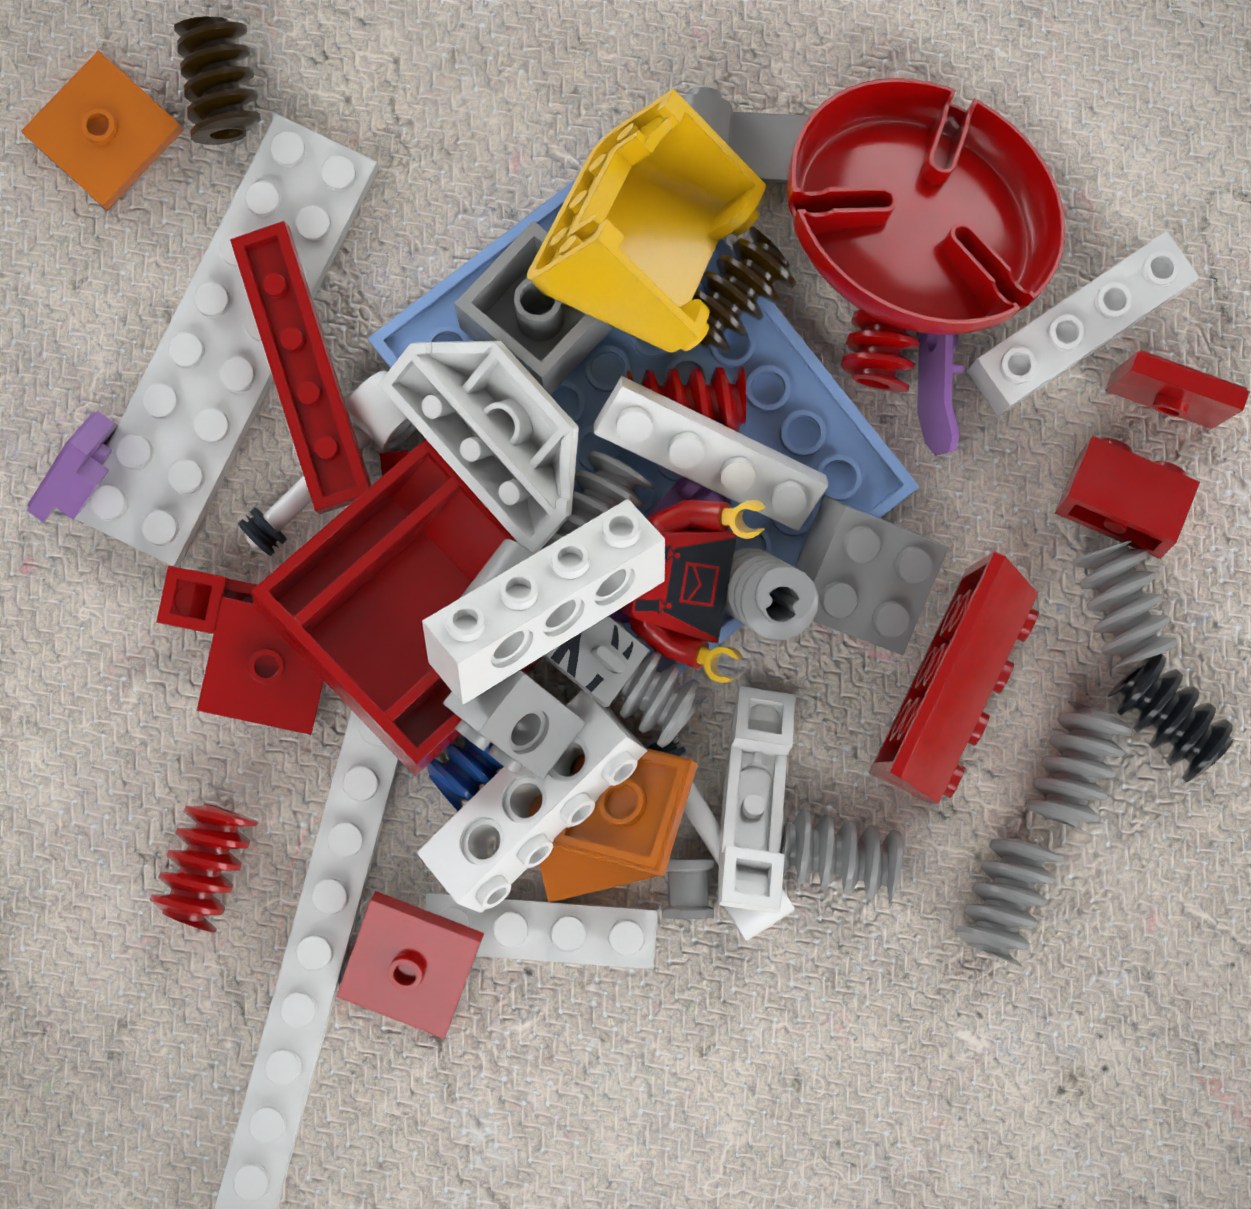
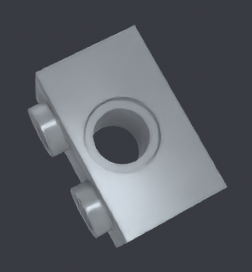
M521 670L465 704H462L453 692L443 702L446 707L462 719L455 729L474 745L484 751L492 742L494 745L487 753L515 775L524 766L542 780L587 724Z

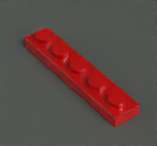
M285 221L232 238L230 242L314 510L318 514H323L350 505L371 486L290 227Z

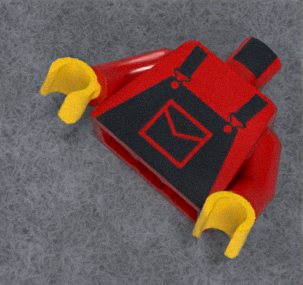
M755 499L747 500L734 509L727 502L682 500L650 515L648 521L665 538V581L619 609L629 616L631 630L651 648L661 653L664 657L695 669H699L704 665L706 674L715 682L726 683L736 680L719 672L717 660L722 654L726 653L738 660L743 659L742 654L736 648L718 647L711 650L709 649L708 642L719 643L737 536L750 539L765 531L764 528H749L743 522L742 515L745 509L752 511L765 509V505Z

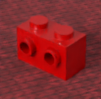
M1092 436L1078 455L1054 514L1121 543L1131 541L1128 546L1147 550L1149 555L1161 559L1177 543L1200 481L1186 476L1185 471L1173 463L1166 461L1153 462L1134 454L1127 444L1112 438L1099 439Z

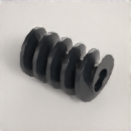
M1159 654L1141 661L1107 696L1110 697L1117 693H1121L1124 696L1116 711L1120 716L1135 709L1140 712L1133 726L1136 732L1151 726L1157 729L1149 743L1152 749L1169 742L1171 743L1173 748L1165 761L1169 766L1184 759L1189 762L1182 776V779L1187 783L1203 774L1226 753L1234 740H1228L1233 725L1226 719L1210 724L1215 716L1216 708L1209 702L1194 707L1200 693L1194 686L1177 691L1182 682L1183 674L1177 669L1161 674L1167 658L1163 654Z

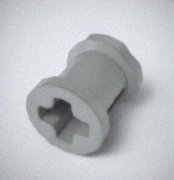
M669 859L666 869L668 871V906L663 908V918H714V908L708 906V871L714 868V859Z

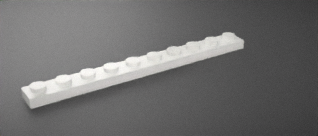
M353 711L350 714L214 1209H278L400 762Z

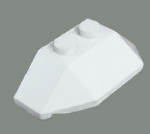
M501 341L411 343L378 383L379 387L514 539L534 554L539 552L572 513L579 427Z

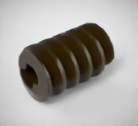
M210 16L193 17L174 24V31L181 36L177 40V52L184 58L180 63V72L188 80L184 84V97L192 102L187 107V117L193 124H196L190 130L191 140L205 145H221L241 140L246 136V127L252 126L261 120L260 113L243 110V105L257 100V91L239 87L240 83L254 77L252 68L236 66L237 61L250 56V47L242 44H233L232 41L246 35L247 26L240 22H231L226 18Z
M754 226L749 228V234L753 243L742 238L736 240L733 243V251L737 259L728 255L720 256L716 260V264L721 276L710 271L704 272L700 281L704 292L697 289L692 300H701L710 310L706 322L709 325V330L699 343L705 349L712 345L727 353L731 348L724 332L729 329L741 336L747 333L740 318L743 313L757 320H761L764 317L756 300L762 297L777 304L780 298L773 284L779 281L790 288L797 284L789 269L790 264L774 243Z

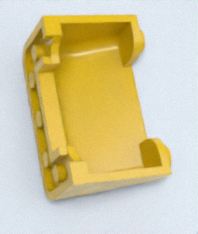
M673 88L613 128L592 149L528 270L527 278L544 295L666 352L672 353L679 349L689 351L702 341L709 330V325L706 323L710 313L709 308L701 300L692 299L717 243L731 233L734 236L743 234L755 223L759 216L757 206L767 185Z

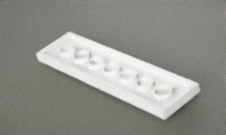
M275 115L107 446L112 449V452L103 466L109 471L89 502L75 519L171 566H180L273 381L272 372L230 239L285 221L290 227L307 284L314 300L380 168L377 161L283 116Z

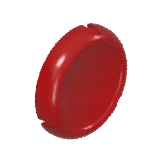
M905 78L877 79L850 86L824 101L804 124L793 148L787 174V200L789 211L793 216L796 236L807 257L825 281L847 301L863 312L899 328L933 335H957L988 329L1009 320L1018 311L1032 303L1050 283L1063 255L1066 233L1064 208L1056 182L1047 164L1030 141L1010 121L983 102L974 98L967 110L952 104L951 101L956 92L953 88L933 82Z

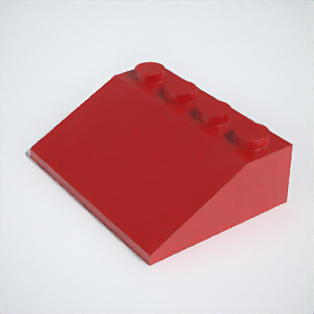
M994 551L966 568L869 771V774L929 803L939 804L943 795L951 798L955 793L965 771V767L958 764L967 743L975 746L983 735L990 718L989 714L983 712L992 691L1000 694L1004 689L1014 668V663L1007 660L1016 639L1022 642L1026 641L1039 615V611L1032 608L1038 593L1006 556Z

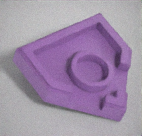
M93 411L62 448L27 504L29 507L27 511L43 523L56 508L74 520L89 502L109 471L103 464L111 454L112 449L105 444L114 434L118 425L99 411L96 413Z

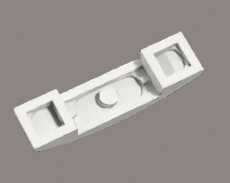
M739 686L737 691L722 803L718 871L719 905L778 914L781 910L784 854L780 853L787 755L792 748L796 701V695L744 686Z

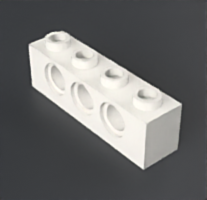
M1165 231L981 355L966 372L996 415L1000 417L1173 300L1200 277L1169 233Z
M626 499L422 620L429 664L462 704L467 703L665 581V538L629 499Z
M583 689L566 707L587 724L543 780L524 766L520 768L516 775L504 766L416 852L457 904L482 913L485 909L492 908L502 902L510 893L511 884L527 868L540 864L549 856L553 849L552 842L554 838L566 827L576 826L586 820L593 812L595 802L599 799V796L611 785H618L628 779L635 771L638 764L637 761L648 751L609 707H603ZM585 754L583 767L578 773L571 776L570 769L573 761L579 755ZM542 794L541 808L535 815L529 817V808L532 801ZM500 835V846L497 852L488 858V847L491 841Z

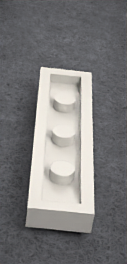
M623 376L619 379L594 421L595 435L740 504L747 500H759L765 505V509L757 512L797 531L800 530L828 487L825 474Z
M434 892L426 894V911L484 933L476 956L654 969L658 909L566 902L548 903V901L505 898L498 905L485 909L480 913L457 904L450 894Z

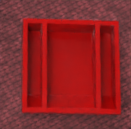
M425 438L252 589L254 608L401 763L416 776L461 735L455 727L462 720L443 704L452 690L428 662L422 620L460 599L505 539L517 541ZM542 656L525 666L521 671L527 674L544 657Z

